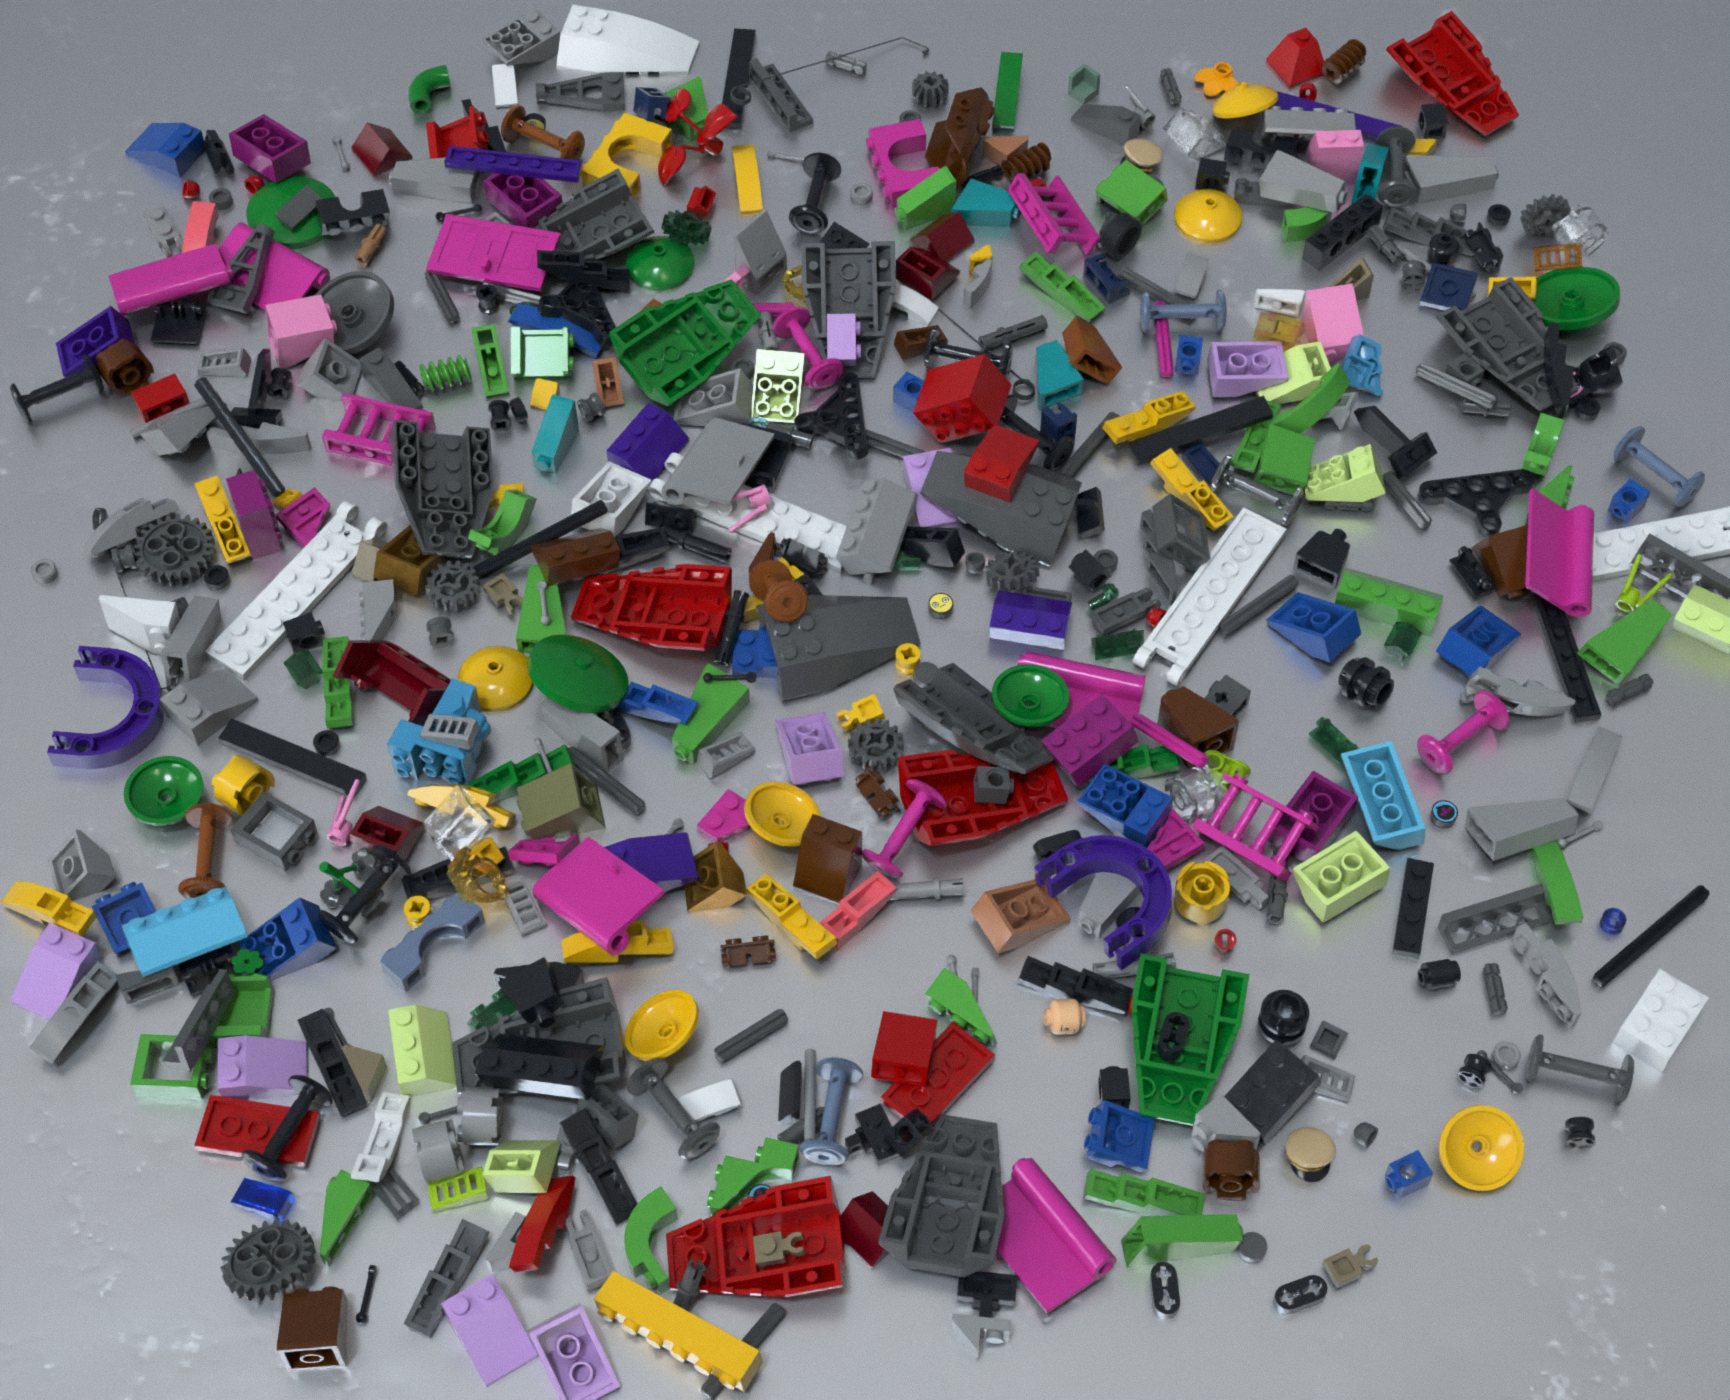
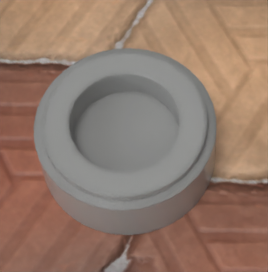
M856 184L850 190V199L856 205H867L873 199V190L867 184Z
M42 559L32 565L31 574L35 582L48 584L56 579L58 570L53 561Z
M1511 1042L1498 1043L1491 1054L1492 1062L1504 1071L1516 1068L1521 1058L1520 1050Z

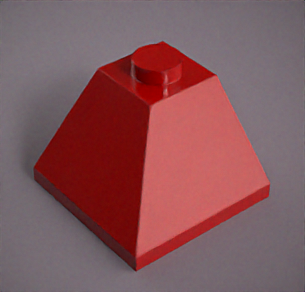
M1306 27L1288 34L1266 58V62L1289 89L1324 75L1321 69L1324 60L1319 43Z

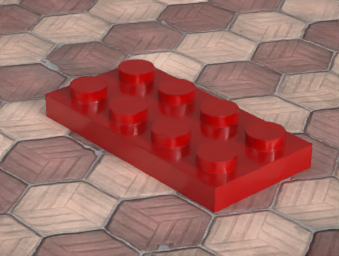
M952 1022L934 1041L926 1087L894 1082L880 1097V1102L901 1119L918 1108L921 1113L928 1117L930 1124L933 1125L995 1060V1054Z
M210 1095L194 1147L198 1151L242 1157L244 1150H252L263 1154L266 1145L290 1107ZM308 1110L275 1163L306 1167L321 1117L319 1111Z

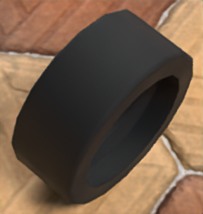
M1128 213L1119 214L1105 229L1101 239V248L1115 259L1123 258L1136 245L1141 235L1142 224Z

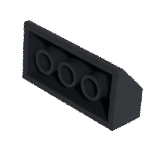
M500 1033L483 1047L475 1074L487 1087L589 1100L604 1047L601 1045Z

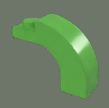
M1310 207L1284 210L1282 228L1285 242L1308 239L1330 222L1332 212Z
M1543 413L1540 414L1521 469L1546 475L1565 420Z
M517 489L505 490L501 505L494 519L484 528L471 529L468 539L476 542V547L494 555L508 549L516 542L525 529L537 498Z
M661 1186L646 1195L636 1205L627 1221L624 1235L626 1256L633 1276L636 1279L642 1275L647 1285L651 1289L655 1287L660 1295L670 1289L669 1278L650 1251L651 1244L655 1236L662 1229L678 1220L677 1209Z

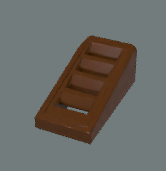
M938 325L897 331L894 347L901 358L906 359L925 352L928 336L934 328L940 330L939 343L947 344L948 339Z
M770 532L749 566V576L751 575V570L760 562L768 559L774 560L776 550L775 533Z

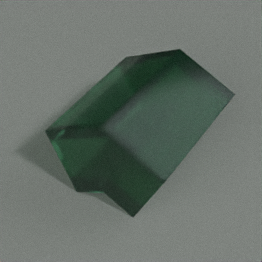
M1396 622L1384 644L1388 656H1396L1401 661L1409 657L1422 632L1410 623Z
M309 650L295 652L284 662V665L298 686L307 690L312 684L320 682L323 674L322 669Z

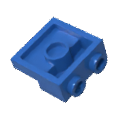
M761 624L759 630L739 629L733 647L732 675H747L749 672H754L757 678H776L778 672L767 630H762Z
M135 882L129 883L120 889V893L112 897L110 894L98 898L95 901L96 904L92 906L115 955L130 949L121 925L129 923L134 918H143L156 912L142 882L137 885Z
M1104 1100L1098 1106L1092 1108L1088 1116V1123L1092 1125V1129L1084 1141V1149L1088 1150L1087 1159L1109 1167L1119 1164L1143 1173L1148 1168L1155 1118L1140 1116L1139 1112Z

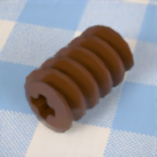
M1356 39L1349 40L1322 62L1321 69L1323 74L1331 83L1340 84L1348 75H1351L1359 66L1365 63V46Z
M1038 143L1037 146H1032L1030 149L1023 150L1022 153H1017L1007 160H1002L1003 172L1011 181L1014 180L1017 173H1025L1027 178H1033L1035 173L1039 175L1042 174L1043 170L1048 171L1050 169L1051 152L1046 144Z

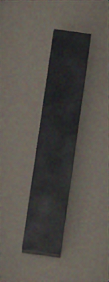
M734 28L722 104L726 105L738 118L726 128L741 129L745 105L735 104L732 102L730 95L734 87L749 82V61L753 57L756 30ZM733 93V96L736 99H746L747 94L745 93Z
M1263 395L1129 442V448L1137 464L1140 465L1151 461L1170 448L1177 452L1272 419L1273 412Z
M1534 593L1531 599L1564 693L1575 700V704L1570 708L1575 723L1599 720L1602 714L1582 658L1577 654L1579 650L1566 613Z
M232 718L218 737L219 742L345 795H349L356 779L360 781L357 793L367 778L366 774L362 771Z

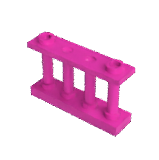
M1017 173L1007 191L1046 251L1055 254L1062 242L1079 243L1085 254L1090 255L1101 238L1060 176H1055L1049 187L1033 186L1025 173ZM1039 195L1048 196L1051 202L1042 201ZM1050 211H1057L1061 217H1053ZM1060 227H1068L1071 233H1063Z
M343 393L341 398L346 413L337 431L325 429L322 439L326 452L392 466L388 433L394 420L418 422L419 432H422L423 429L435 431L436 426L432 412ZM356 414L368 417L360 436L347 434ZM378 419L391 422L382 441L369 439Z
M1224 773L1222 778L1231 786L1211 819L1203 822L1197 818L1192 828L1287 882L1292 873L1285 868L1287 864L1285 860L1306 826L1317 832L1319 827L1312 821L1314 817L1301 809L1297 813L1247 785L1249 781L1238 774H1234L1231 777ZM1241 790L1252 796V799L1232 832L1229 831L1226 835L1219 831L1221 828L1220 823ZM1263 802L1274 808L1254 844L1250 843L1248 847L1241 843L1243 840L1241 836ZM1285 814L1296 820L1276 856L1273 855L1269 859L1263 855L1265 852L1263 848Z

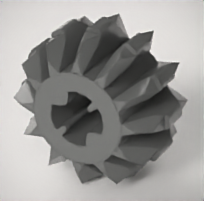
M925 71L924 75L918 74L917 78L913 79L912 82L913 99H916L918 104L924 103L925 107L932 105L935 108L936 104H943L949 93L948 80L944 79L943 74L937 75L935 71L933 73Z

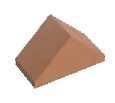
M1028 136L983 137V156L1001 167L1002 160H1007L1009 157L1028 149Z
M616 357L592 360L596 391L604 407L624 404Z

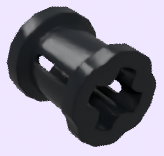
M490 284L478 287L476 296L480 300L478 308L484 315L496 313L499 310V303L496 300V288Z
M274 368L271 371L272 381L267 387V393L272 398L285 399L289 393L288 383L292 380L291 372L285 368Z
M494 400L488 405V411L492 418L490 421L491 429L497 432L506 431L511 427V420L508 417L510 407L508 402L504 400Z

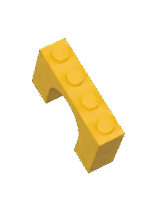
M624 112L621 118L615 121L610 133L604 136L599 148L593 151L592 157L587 164L583 165L581 172L583 187L619 169L635 199L641 190L640 173L618 166L612 160L617 155L627 151H639L660 159L663 153L673 145L672 129Z

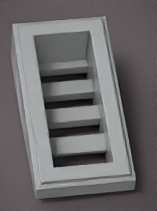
M244 348L201 353L197 373L210 376H248L251 357Z
M429 714L421 731L420 738L470 750L479 730L478 722L476 719ZM432 724H438L435 731L431 732ZM446 726L444 733L440 732L442 727ZM452 728H455L454 733H450Z
M739 732L699 749L697 764L709 778H713L753 754L755 747L742 732ZM736 743H737L738 746L741 748V750H738V749L736 748V746H735Z
M524 875L500 884L501 895L522 936L547 926ZM524 897H527V899H525V900H523V901H520V902H518V903H516V904L513 903V902H515V901H517V900H519V899H522V898H524ZM530 906L532 907L531 909H529V910H527V911H524V912H522V913H520V914L518 913L519 911H521V910H523V909H526V908H528V907H530ZM536 915V919L523 924V920Z
M1307 1055L1300 1059L1317 1074H1321V1084L1314 1090V1093L1347 1102L1350 1100L1355 1075ZM1328 1077L1332 1078L1330 1085L1327 1084ZM1339 1080L1343 1081L1341 1090L1337 1088Z

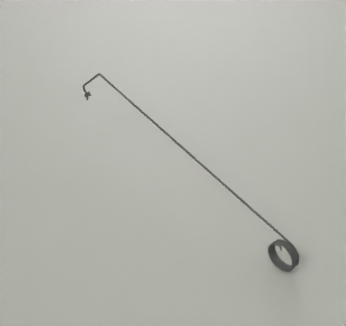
M900 37L894 40H890L884 43H880L874 46H870L864 49H860L854 52H850L844 55L820 61L811 65H806L800 68H796L777 75H773L767 78H763L757 81H753L744 85L734 87L731 90L730 98L732 102H734L737 105H747L751 101L752 94L748 89L743 88L742 86L749 85L782 74H786L802 68H806L815 64H819L825 61H829L835 58H839L845 55H849L895 40L905 39L907 41H910L912 43H915L919 46L928 49L922 51V53H924V57L928 54L929 48L914 41H911L909 39H906L904 37ZM733 93H745L749 98L739 100L733 96Z
M939 309L940 312H942L946 317H948V319H950L954 324H956L961 330L967 333V335H969L973 340H975L979 344V342L974 337H972L968 332H966L955 321H953L949 316H947L943 311ZM1010 369L1012 373L1020 378L1013 384V395L1020 400L1033 398L1035 394L1034 384L1028 379H1022ZM1020 384H1027L1033 392L1029 395H1021L1016 392L1015 387Z
M96 508L93 512L92 523L94 531L108 518L105 508ZM108 549V553H109V555H110V558H111L113 567H114V569H115V572H116L117 577H118V579H119V582H120V584H121V587H122L124 596L127 597V596H126V593H125V591H124L123 585H122V583H121L120 577H119V575H118V573H117V570H116V568H115L114 561H113L112 556H111V554H110V551H109V549ZM145 650V651H146V654H147V656H148L149 662H150V664H151V667H152V669H153V672H154V674H155V676H156V673H155V670H154V668H153V665H152L151 659H150V657H149L148 651ZM174 672L172 678H176V684L161 688V690L177 686L180 677L175 675Z

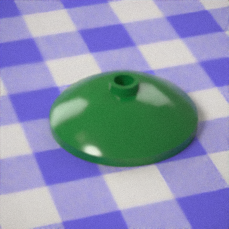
M669 236L646 238L635 244L626 257V269H629L630 279L645 289L656 291L673 289L683 284L691 276L695 265L694 255L688 245L679 239Z
M1024 664L1011 667L1003 671L996 678L992 687V701L996 710L1007 720L1022 726L1038 727L1056 721L1065 713L1069 703V690L1064 680L1054 671L1038 665Z
M176 756L153 758L138 766L131 773L124 787V801L132 816L140 822L153 826L174 824L185 819V813L190 807L200 804L204 793L203 778L197 767L184 758Z

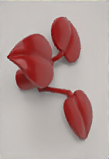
M679 88L675 95L670 98V102L667 105V114L664 119L668 122H674L680 115L700 134L697 137L699 148L687 145H680L677 148L672 145L663 153L658 164V175L665 186H667L668 181L684 164L686 159L685 150L696 151L704 154L706 151L712 156H717L722 151L723 141L717 138L716 135L738 118L726 105L719 104L709 112L705 120L706 125L703 127L704 131H702L683 113L690 106V92L685 88Z

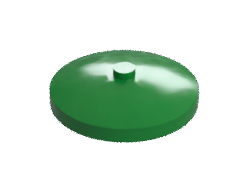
M293 176L286 177L278 183L272 181L260 188L250 199L246 210L248 226L256 229L258 224H264L275 231L272 239L292 250L311 246L327 236L321 234L315 211L293 231L275 217V213L305 185H308L323 199L333 198L335 195L324 183L308 177Z
M1581 266L1565 267L1539 276L1537 278L1536 300H1532L1543 316L1542 321L1545 327H1549L1550 323L1554 322L1560 324V330L1582 329L1606 320L1617 310L1620 304V287L1613 276L1602 270Z
M553 635L543 638L534 645L528 658V672L535 686L549 699L571 710L584 713L607 712L616 708L621 703L628 689V676L621 662L604 647L582 637Z

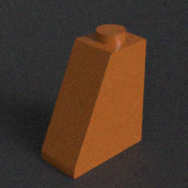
M1076 316L1062 332L1071 366L1107 385L1122 369L1121 364L1094 325Z

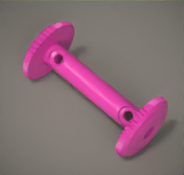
M804 307L789 308L777 317L773 325V332L782 339L793 337L802 353L805 354L807 361L812 367L808 370L809 372H807L805 377V383L810 389L821 390L832 386L843 372L842 362L837 358L823 360L804 330L808 327V323H810L809 311Z
M1487 691L1477 692L1473 700L1477 712L1442 740L1437 741V739L1430 735H1423L1418 739L1417 750L1427 767L1436 773L1447 774L1453 768L1452 758L1449 753L1483 726L1489 724V726L1496 730H1503L1508 727V710L1496 695Z
M910 779L906 782V786L916 794V798L906 810L881 853L877 854L868 849L862 851V856L867 863L892 878H901L903 872L892 861L903 847L928 804L931 803L939 808H945L947 805L945 798L938 791L916 779Z

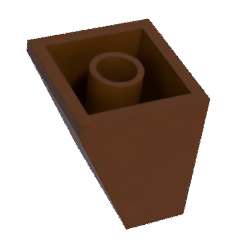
M1528 525L1490 535L1471 547L1478 562L1497 587L1495 592L1499 598L1508 595L1509 599H1513L1523 595V591L1528 589L1525 587Z
M1183 686L1176 690L1171 689L1161 697L1157 724L1203 753L1208 750H1215L1225 754L1234 749L1239 721L1234 716ZM1180 757L1189 770L1196 768L1195 765Z
M812 814L802 834L793 889L839 905V901L848 895L862 866V831Z
M329 1286L324 1287L320 1291L296 1289L292 1293H285L279 1325L277 1352L286 1370L297 1371L346 1367L347 1297L344 1290Z

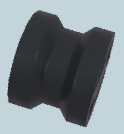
M1467 1054L1464 1059L1465 1066L1460 1068L1457 1076L1464 1084L1473 1088H1481L1486 1081L1484 1076L1489 1074L1492 1065L1486 1058L1480 1055Z
M1573 1117L1566 1120L1565 1128L1569 1132L1566 1143L1569 1147L1587 1149L1595 1145V1136L1592 1134L1594 1121L1591 1118Z

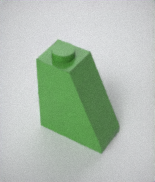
M700 77L664 93L671 98L679 88L687 89L691 94V103L683 113L704 131L703 127L706 125L705 120L708 111ZM680 115L674 121L675 125L690 142L697 139L700 133Z
M947 166L940 168L897 198L895 216L898 222H902L906 230L936 220L941 215L952 213V207L956 202V180Z

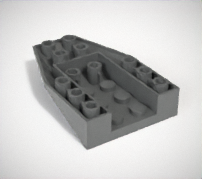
M394 420L388 437L395 487L422 554L472 558L476 542L468 539L471 529L482 528L493 495L490 428L466 426L463 435L459 436L419 432L418 422Z

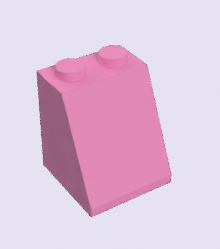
M1361 130L1316 131L1306 150L1307 163L1344 180L1345 185H1355L1364 149Z
M1353 284L1307 290L1301 324L1309 343L1321 342L1329 363L1344 359L1352 337L1359 334L1364 336Z
M321 294L265 305L268 339L278 368L287 369L310 357L325 338L334 343V334H337L335 320H330L331 311L329 304H324Z

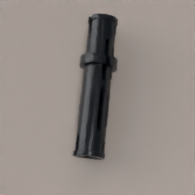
M668 525L663 526L668 542L678 545L679 549H689L727 563L731 558L732 554H728V552L732 553V548L694 536L687 530L680 531Z
M734 590L730 609L725 613L727 619L715 658L713 659V662L719 664L722 660L721 666H729L740 624L745 619L743 614L750 595L744 592L741 596L742 591Z

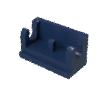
M636 87L633 111L646 121H653L655 109L660 108V118L664 119L667 114V105L670 102V97L657 88Z
M1103 253L1086 258L1083 275L1108 304L1130 295V289L1126 288L1129 283L1126 280L1120 281L1107 266L1106 261L1099 262L1106 258Z
M1057 403V408L1061 411L1059 414H1055L1049 407L1043 408L1040 432L1054 443H1057L1063 437L1070 436L1075 445L1077 414L1075 412L1072 413L1062 403Z

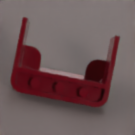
M349 640L332 676L336 679H351L355 681L354 685L362 690L377 688L411 710L409 722L423 727L429 714L434 712L451 682L450 678L400 646L389 641Z

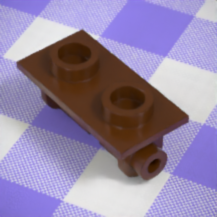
M865 765L864 768L867 773L856 777V786L866 799L874 794L876 795L869 801V804L878 817L888 818L891 815V810L894 808L900 813L901 809L896 804L899 801L898 797L890 788L886 790L882 785L886 782L877 770L872 772Z
M768 935L752 937L753 942L742 943L741 938L725 940L726 945H720L721 950H726L727 953L721 954L722 965H728V967L747 965V954H751L752 964L771 963V960L776 959L775 949H770V945H773L775 940H769Z

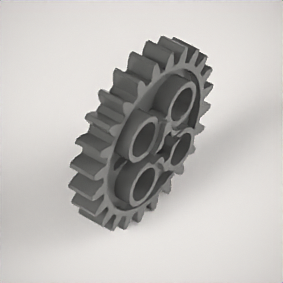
M177 514L175 519L172 520L167 515L164 522L158 518L157 525L149 523L150 530H141L143 537H136L137 545L133 546L135 550L133 555L138 569L142 570L144 576L149 575L152 582L158 578L160 584H163L165 580H169L170 585H173L177 579L180 584H183L185 577L192 581V574L195 573L201 576L200 568L208 569L207 561H213L212 554L216 553L214 547L216 543L211 529H207L205 522L200 524L197 517L191 521L188 514L184 519H181L180 515Z
M277 1218L273 1221L272 1225H268L265 1220L261 1228L252 1225V1232L242 1231L243 1238L241 1240L235 1238L232 1240L235 1247H227L225 1249L228 1256L221 1258L224 1265L220 1267L223 1273V1280L231 1293L235 1292L239 1299L245 1295L249 1302L256 1296L258 1301L262 1302L265 1295H268L270 1300H273L277 1292L285 1296V1289L287 1287L295 1290L294 1282L296 1280L304 1282L305 1278L302 1273H310L312 1271L309 1264L315 1263L313 1254L316 1253L311 1235L308 1234L305 1227L300 1228L298 1222L291 1225L289 1219H286L280 1225ZM257 1247H259L264 1252L265 1256L261 1255ZM272 1264H273V1265H274V1264L276 1265V1267H277V1269H278V1271H279L280 1273H278V1272L273 1268Z

